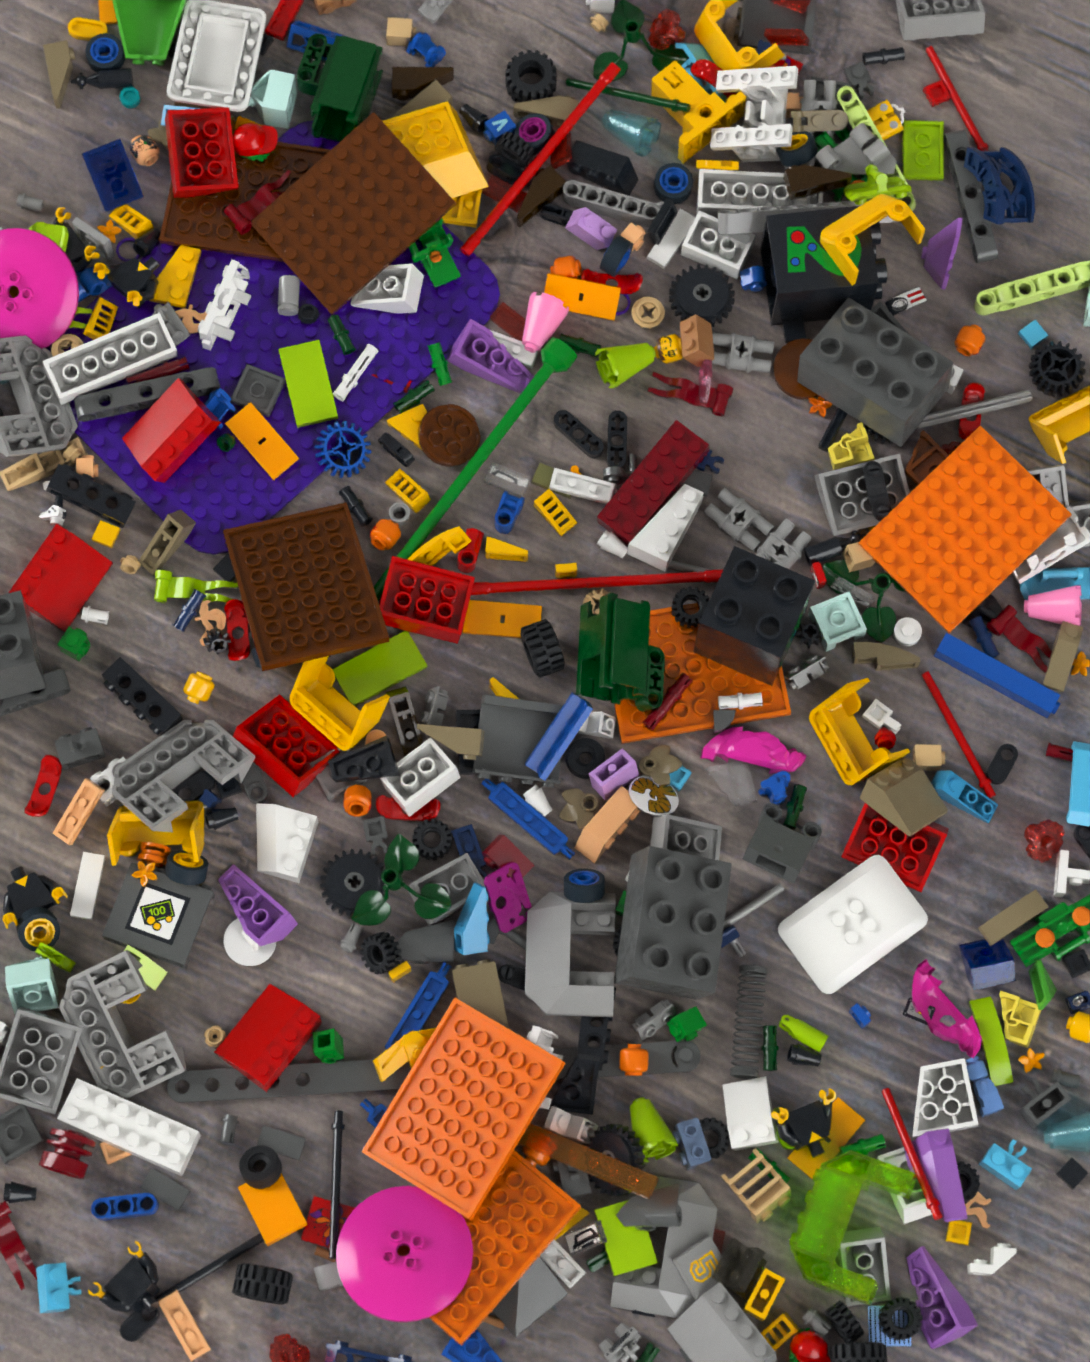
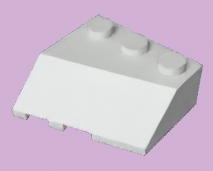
M256 803L257 871L300 883L319 823L317 816L276 804Z
M965 1058L921 1066L912 1137H920L927 1131L949 1128L950 1132L978 1127L979 1124Z

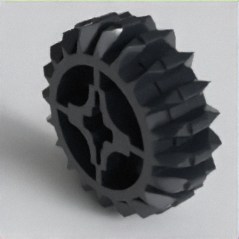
M1053 341L1049 343V346L1044 343L1041 349L1037 348L1035 355L1031 356L1030 360L1032 362L1028 366L1031 369L1029 376L1034 377L1032 384L1039 383L1037 386L1038 390L1042 387L1045 389L1044 394L1052 391V396L1054 397L1059 392L1062 397L1065 391L1070 394L1073 388L1077 389L1079 383H1082L1084 379L1082 375L1086 372L1083 368L1085 361H1080L1082 354H1075L1077 348L1069 349V343L1065 347L1062 346L1061 341L1058 342L1057 346ZM1046 358L1048 367L1043 372L1041 362ZM1069 366L1073 370V376L1068 379V373L1066 372Z

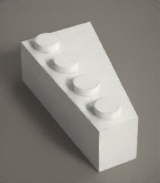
M684 484L628 544L627 554L666 572L702 504L704 492Z

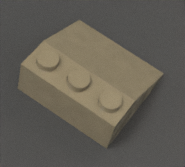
M906 756L868 778L860 796L862 801L909 837L945 815L948 811L922 768Z

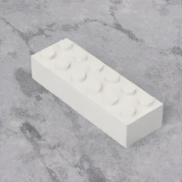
M699 169L697 214L700 210L718 218V211L823 203V192L790 201L783 179L784 173Z
M157 313L43 361V367L60 405H63L80 395L89 394L123 380L127 376L135 375L177 357V349L161 314Z
M78 1078L57 1118L61 1124L128 1152L179 1176H183L201 1137L199 1131Z

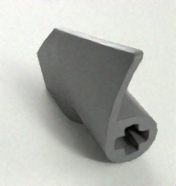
M452 920L407 931L398 941L397 949L401 948V953H398V955L402 956L400 961H410L414 964L453 962L455 921Z
M678 1183L631 1197L616 1214L617 1218L624 1227H635L643 1231L656 1230V1227H680L682 1224V1210L678 1205L681 1184Z

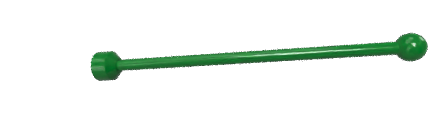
M551 337L540 351L542 367L396 557L408 559L419 549L553 372L568 371L577 359V354L570 346L555 337ZM389 567L373 586L378 601L383 593Z

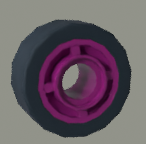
M534 113L528 114L517 123L514 135L517 134L520 139L521 137L524 139V142H528L529 146H532L535 155L542 150L555 134V131L546 116Z

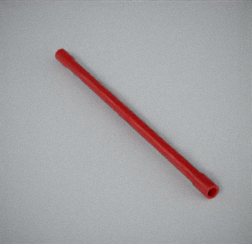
M611 62L600 75L598 81L477 230L461 246L460 251L464 255L469 257L483 237L604 88L620 72V68L615 63Z
M723 569L701 572L492 583L474 582L471 595L695 582L715 583L718 582Z

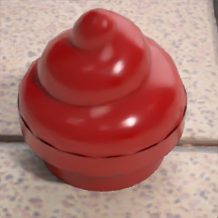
M882 727L874 736L875 744L878 748L891 749L895 745L896 735L886 727Z

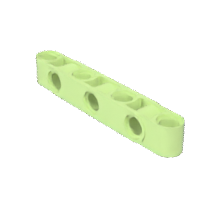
M849 86L840 88L837 98L848 116L851 127L854 129L859 124L864 123L868 128L872 129L874 136L885 144L853 88ZM845 94H852L850 101H842ZM897 164L894 174H886L888 178L898 177L906 182ZM907 192V197L904 198L911 199V203L908 206L913 211L916 207V201L912 193Z
M1090 260L983 290L977 295L974 310L979 315H988L1087 288L1090 284ZM1059 278L1065 279L1067 283H1061ZM1024 289L1028 294H1022L1019 290ZM985 300L989 305H983L980 301Z

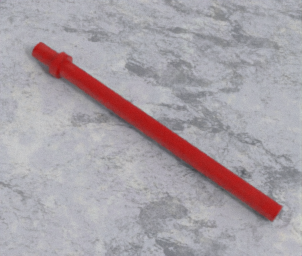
M933 46L927 47L925 51L940 79L945 84L977 149L988 151V144L984 143Z
M930 672L923 673L921 676L980 783L978 785L980 789L983 788L988 798L994 797L996 794L991 786V780L987 779Z
M885 1088L881 1092L927 1201L925 1203L926 1207L930 1209L934 1220H939L943 1217L939 1209V1200L935 1198L890 1088Z

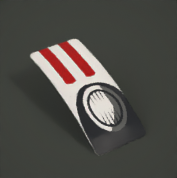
M918 287L885 302V305L890 313L895 316L908 308L925 302L926 298Z

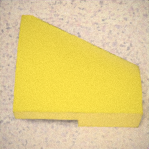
M862 422L857 424V428L850 434L846 433L839 442L833 443L828 447L833 470L875 460Z
M1000 991L1005 1039L1028 1049L1041 1010H1038V1006L1035 1003Z

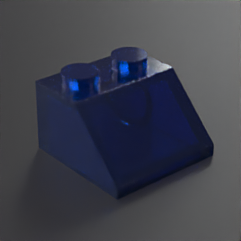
M986 939L959 945L967 979L973 991L1016 981L1014 958L1004 939L992 946L988 944Z

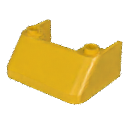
M710 0L695 24L694 33L714 63L722 70L769 68L785 56L776 43L760 55L752 47H744L736 52L716 22L724 16L725 10L738 0Z
M886 194L877 195L822 230L820 235L821 245L852 286L856 284L859 272L848 256L856 248L857 241L854 236L889 216L892 220L900 221L917 245L922 242L925 228L904 201Z
M1090 385L1033 413L1028 418L1032 430L1047 455L1061 464L1066 463L1064 453L1068 449L1066 443L1090 431Z
M329 656L305 661L290 694L292 707L339 749L347 751L353 748L380 721L390 696L386 694L364 704L360 711L332 687L335 681V674L332 668L326 664Z
M869 678L845 684L815 707L809 715L813 729L841 779L847 785L858 784L866 780L868 776L882 771L910 753L908 748L895 753H891L883 747L874 751L854 716L861 708V700L857 691L870 682Z
M184 801L187 803L188 810L171 821L173 832L152 831L126 806H120L107 833L112 866L117 865L120 855L125 857L134 856L139 851L141 842H152L162 845L182 844L184 851L193 854L194 862H199L204 848L203 803L200 801Z

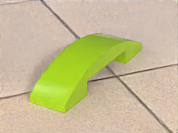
M991 996L969 1001L972 1016L982 1038L981 1044L987 1063L986 1069L989 1079L995 1087L1013 1083V1075L1003 1031Z

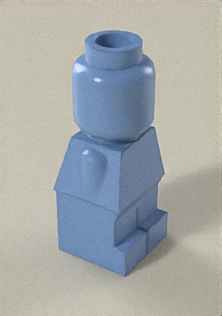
M978 1056L967 1059V1072L970 1081L974 1082L975 1096L981 1105L979 1110L981 1117L1003 1110L1004 1106L998 1089L989 1077L986 1078L988 1071L984 1061L980 1060Z

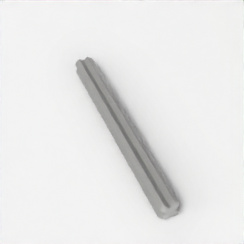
M1030 390L929 413L917 429L1028 403L1032 400V394Z

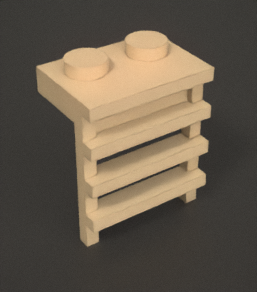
M755 1148L752 1152L757 1158L731 1179L725 1174L721 1178L750 1210L751 1217L758 1223L761 1220L763 1222L768 1220L773 1215L772 1211L778 1206L781 1208L790 1201L791 1188ZM759 1163L766 1167L739 1190L734 1185ZM771 1173L774 1178L748 1200L743 1196L746 1191L763 1177Z

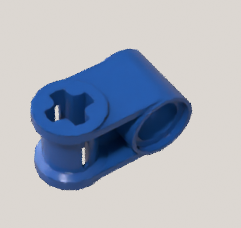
M506 490L504 491L495 514V529L501 534L511 532L523 508L525 497L519 498L510 495ZM507 519L509 523L502 524L499 520Z

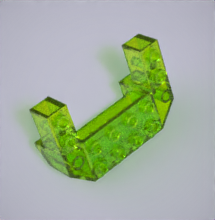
M852 1150L822 1163L820 1169H816L812 1181L815 1182L813 1189L808 1190L805 1203L807 1205L805 1210L799 1213L797 1232H793L789 1240L790 1249L805 1281L828 1293L834 1292L871 1306L879 1285L877 1281L839 1267L835 1259L860 1191H868L871 1185L910 1199L917 1180L916 1174Z

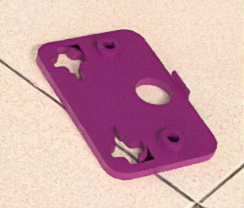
M510 862L487 875L484 879V885L490 900L488 901L490 910L494 913L498 928L503 933H507L527 921V912L526 917L519 915L522 911V906L528 908V910L532 907L520 868L517 863ZM510 867L516 871L513 874V880L511 877H507ZM500 896L504 897L505 903L503 907L497 908V898Z

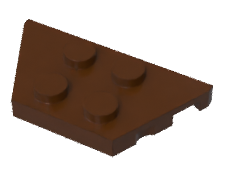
M922 430L905 473L919 485L949 455Z

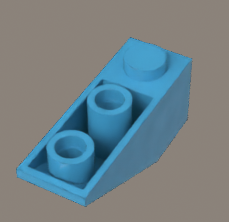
M937 770L931 781L932 786L942 800L986 823L990 822L998 804L952 771Z
M478 883L473 884L454 927V950L462 955L488 952L487 944L490 941L487 932L489 915L486 902L488 901L486 887Z

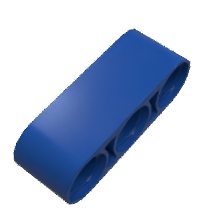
M150 1193L99 1198L91 1205L92 1214L101 1221L149 1216L156 1213L159 1208L158 1200ZM147 1198L152 1199V1208L144 1210L142 1208L143 1201ZM124 1201H129L131 1204L129 1211L125 1213L120 1212V1204ZM101 1204L108 1205V1211L104 1215H98L97 1208Z

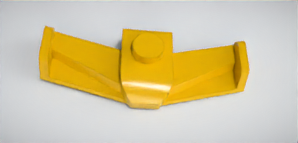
M436 1028L420 1031L413 1030L406 1033L400 1040L375 1058L373 1063L380 1081H385L386 1078L407 1062H409L410 1068H412Z

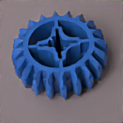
M338 421L334 422V428L330 424L327 425L328 432L321 430L320 433L323 437L316 438V441L321 443V445L314 446V449L320 450L319 453L315 454V457H322L323 459L318 464L322 465L325 463L327 465L323 469L325 472L331 468V476H335L338 471L339 478H343L344 472L348 478L352 476V471L355 475L359 474L358 467L365 469L366 466L363 462L370 461V458L365 456V454H371L372 451L365 449V447L371 445V442H364L363 440L368 435L364 434L361 436L359 434L362 431L361 427L355 431V423H351L349 428H347V421L342 422V427ZM342 433L352 436L357 443H349ZM333 434H336L335 447L327 450L328 440ZM342 445H344L343 447L350 448L344 454H342L343 452L336 451ZM359 449L357 460L353 465H350V453ZM329 456H337L341 463H343V466L335 464Z

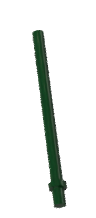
M572 78L566 79V86L588 91L595 84ZM606 86L601 92L606 95L670 108L674 112L678 110L690 111V104L682 103L678 99L668 100Z

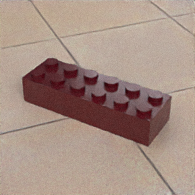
M675 420L598 514L597 522L609 532L612 531L628 546L634 537L674 496L709 453V444L678 420Z

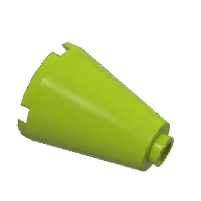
M648 343L604 347L596 351L595 356L599 355L596 366L604 383L608 382L610 384L609 388L612 389L618 387L653 363L656 352L653 346Z
M644 1097L633 1100V1104L629 1107L632 1131L635 1132L634 1137L640 1138L639 1144L644 1147L642 1149L645 1158H643L644 1163L649 1162L648 1158L655 1157L656 1160H659L673 1153L676 1150L675 1146H678V1142L651 1100Z

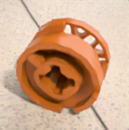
M141 842V853L138 854L137 860L146 864L155 863L156 867H163L164 864L166 867L167 856L170 854L171 849L162 844Z

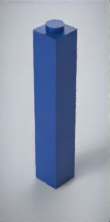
M947 632L934 654V657L1045 718H1048L1050 713L1055 714L1061 704L1058 702L1060 694Z

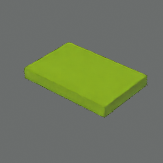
M904 120L902 123L904 128L902 131V175L905 180L943 181L944 121Z
M628 1200L594 1210L613 1276L658 1263L648 1231L638 1230L635 1227H624L616 1216Z

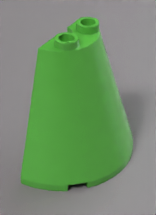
M112 0L125 57L131 59L132 64L144 65L145 61L152 62V65L163 66L187 0Z

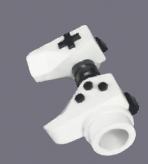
M50 481L43 482L45 491ZM55 496L54 505L47 511L42 512L39 517L43 520H49L51 526L58 524L62 527L67 514L66 510L63 509V499Z

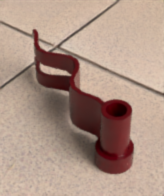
M289 170L277 181L263 185L251 200L237 207L230 204L225 208L224 213L234 223L235 229L241 235L249 232L253 227L251 221L285 192L270 193L272 190L278 189L291 174Z
M653 372L652 376L661 382L681 387V389L659 390L648 387L647 392L664 398H679L694 406L713 409L712 414L723 417L734 388L726 384H718L717 388L704 387L685 378H669Z
M1007 605L996 618L991 619L987 623V628L996 636L1004 634L1013 646L1026 652L1033 659L1036 666L1046 673L1047 666L1042 661L1035 647H1038L1049 659L1052 651L1041 637L1028 631L1015 617L1017 614L1016 609L1011 605Z
M4 1201L0 1204V1251L20 1289L23 1290L25 1286L14 1254L16 1253L36 1280L37 1271L8 1216L12 1211L7 1202Z

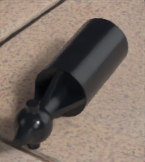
M132 68L99 70L89 77L79 73L76 78L71 80V83L76 84L80 89H83L86 84L100 89L133 87Z
M853 531L850 538L833 537L804 548L805 558L809 566H812V563L823 562L840 556L847 545L859 542L866 534H859L857 531Z

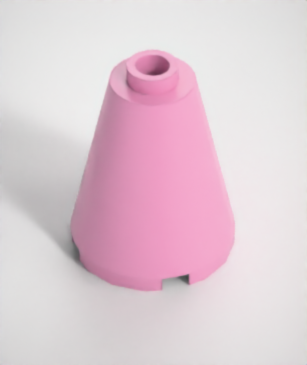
M533 292L529 297L522 344L527 351L532 353L541 351L569 312L568 306L566 309L563 307L564 302L547 293L537 296V292Z
M1081 585L1030 595L1028 600H1024V613H1028V617L1057 624H1062L1063 621L1080 626L1082 615Z

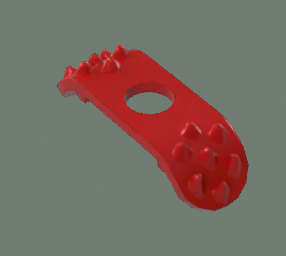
M701 59L696 61L691 67L692 75L706 80L716 88L718 71L723 70L709 60ZM738 92L723 93V94H724L725 96H727V99H728L731 95H733V94L736 95Z
M584 269L581 273L582 280L606 285L607 280H615L618 283L616 287L621 288L620 294H633L637 292L643 282V276L640 273L616 275L615 277L609 274L593 272L589 269Z
M975 382L965 386L961 406L983 401L985 395L984 386ZM981 414L976 415V420L969 421L966 417L959 419L958 435L962 440H966L980 426Z
M232 599L226 602L224 606L227 633L231 639V643H228V659L240 661L250 655L249 626L243 602ZM238 627L242 628L244 635L240 639H235L232 635L233 630Z
M46 755L41 760L40 772L29 803L24 809L27 815L41 817L46 815L50 809L62 773L61 762L55 756ZM44 783H48L51 786L50 792L46 795H42L39 792L40 786Z
M385 795L376 798V808L378 813L387 819L424 821L427 819L431 821V819L436 818L440 811V801L432 799L410 817L402 812V808L393 798Z

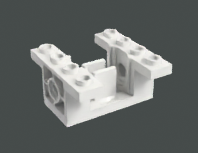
M796 66L718 71L716 91L718 93H739L741 91L746 96L743 127L736 125V127L712 128L710 148L713 151L733 150L742 162L780 161L776 150L777 147H791L793 127L791 124H785L788 89H797L798 68Z

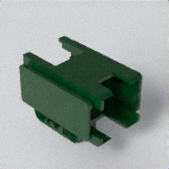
M320 33L313 34L309 38L297 71V87L300 92L315 96L311 105L312 118L316 113L311 126L313 137L319 139L322 137L341 142L369 116L383 76V70L376 71L383 47L346 36L336 35L333 45L328 44L327 38Z
M608 593L600 598L599 614L597 615L592 614L593 605L591 601L581 605L576 694L585 698L589 697L603 701L611 700L610 703L617 705L625 699L634 700L636 708L641 712L661 706L663 701L665 656L660 648L649 645V602L642 600L641 603L620 599L618 594Z

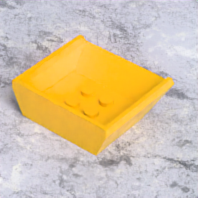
M448 101L382 121L451 198L489 187L459 115Z

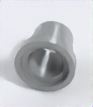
M396 502L389 509V517L393 522L402 526L407 523L410 517V509L405 503ZM398 512H402L405 514V516L401 519H397L394 517V515Z

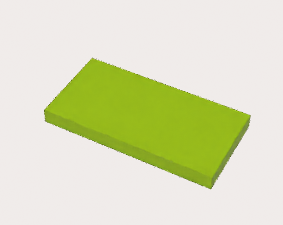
M315 340L280 348L279 354L297 428L338 419L320 341Z
M403 631L390 638L389 642L379 644L332 670L347 699L354 706H357L426 669L428 665L409 632Z

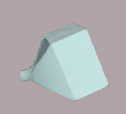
M270 70L253 85L248 107L255 106L265 125L289 129L298 94L295 74Z
M40 956L34 960H27L5 967L6 988L15 1015L19 1007L37 1012L59 1008L58 987L49 959H44Z

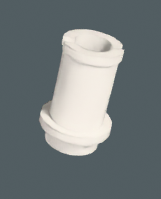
M88 606V608L83 607L81 619L85 620L86 623L92 621L107 625L109 611L92 609L91 606Z

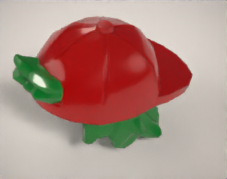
M246 123L240 125L232 132L234 151L243 158L246 157L252 161H264L277 146L278 134L277 130L272 126Z
M810 1328L800 1329L790 1343L789 1362H831L828 1356L826 1341L820 1334L810 1331Z

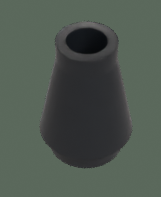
M468 104L463 105L459 113L464 117L472 130L477 132L484 131V122L489 120L487 115L470 107Z
M152 228L135 239L133 244L134 251L141 257L150 255L160 239L161 232L157 228Z
M236 808L209 809V812H205L208 829L214 828V830H217L238 820Z
M799 1043L796 1045L791 1044L787 1054V1061L792 1062V1065L818 1067L822 1055Z
M13 1181L5 1183L3 1201H9V1204L35 1201L37 1187H30Z

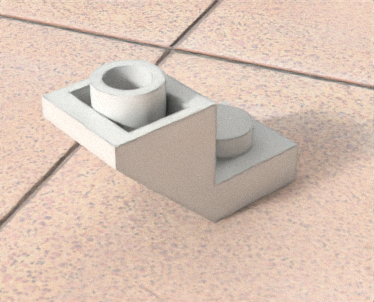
M602 711L591 712L578 733L613 738L616 717Z
M551 1106L544 1128L586 1145L591 1142L589 1138L595 1136L594 1131L597 1130L598 1125L584 1117L574 1116Z
M997 1243V1247L991 1248L990 1265L987 1264V1260L976 1259L974 1263L967 1265V1274L992 1275L1017 1253V1248H1011V1244Z

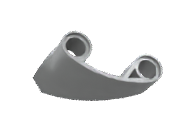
M864 123L856 126L851 131L850 137L835 148L826 145L815 156L824 168L848 172L851 175H866L865 168L870 164L875 165L879 172L894 174L897 160L891 155L885 144L879 138L877 139Z

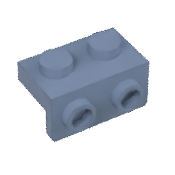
M698 1118L677 1123L673 1127L674 1131H672V1134L681 1150L679 1158L682 1166L686 1165L687 1170L696 1168L699 1164L711 1160Z

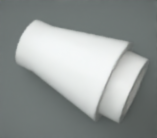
M605 530L597 542L601 546L600 549L617 555L620 558H623L628 551V547L612 531Z
M537 784L523 794L525 801L542 816H546L553 810L542 788H539Z

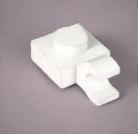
M877 699L873 701L862 716L879 730L884 725L896 735L901 729V724L890 717L893 711Z

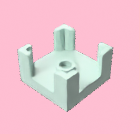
M850 592L811 606L808 616L812 623L815 621L821 633V644L825 652L834 649L839 642L852 637L857 640L865 636L867 628Z

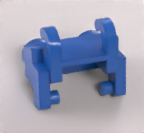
M421 32L416 34L413 40L408 43L406 50L408 54L413 56L417 53L415 49L426 57V67H435L446 55L444 47L435 45L427 33L422 34Z
M221 388L212 391L209 394V399L204 404L219 421L227 411L231 413L236 411V408L230 403L232 398ZM220 423V425L217 428L221 429L223 427V424Z
M780 771L760 783L761 788L758 790L759 795L768 796L770 802L777 805L784 803L787 797L785 788L789 785L790 774L786 771Z

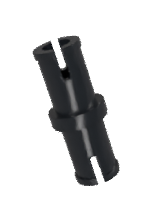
M903 47L888 50L881 48L880 51L863 52L862 60L865 66L876 63L884 65L891 61L905 60V51Z
M350 486L342 488L339 491V495L347 502L350 513L355 515L362 527L370 524L373 518L364 508L363 501L357 498Z

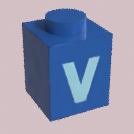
M504 110L484 122L483 133L488 142L492 141L496 145L503 133L512 132L514 135L516 125Z

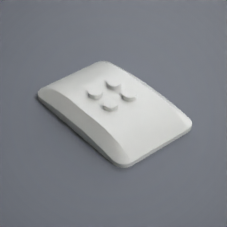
M188 0L183 13L167 85L168 98L175 102L211 108L229 107L230 111L235 112L247 109L266 24L265 12L258 8L211 0Z
M874 855L784 919L779 924L778 933L819 990L825 994H832L920 931L927 924L928 918L924 909L883 856Z

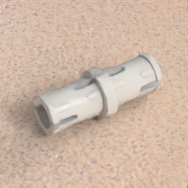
M739 692L737 695L718 696L719 710L730 708L743 710L744 707L763 706L761 692L742 694V692Z

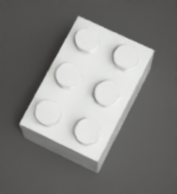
M699 210L682 244L681 255L702 265L708 264L709 268L715 266L716 271H723V274L738 279L740 271H742L754 246L756 235L752 233L719 234L718 218Z
M430 737L397 762L400 776L380 778L387 792L410 817L461 777L457 767Z

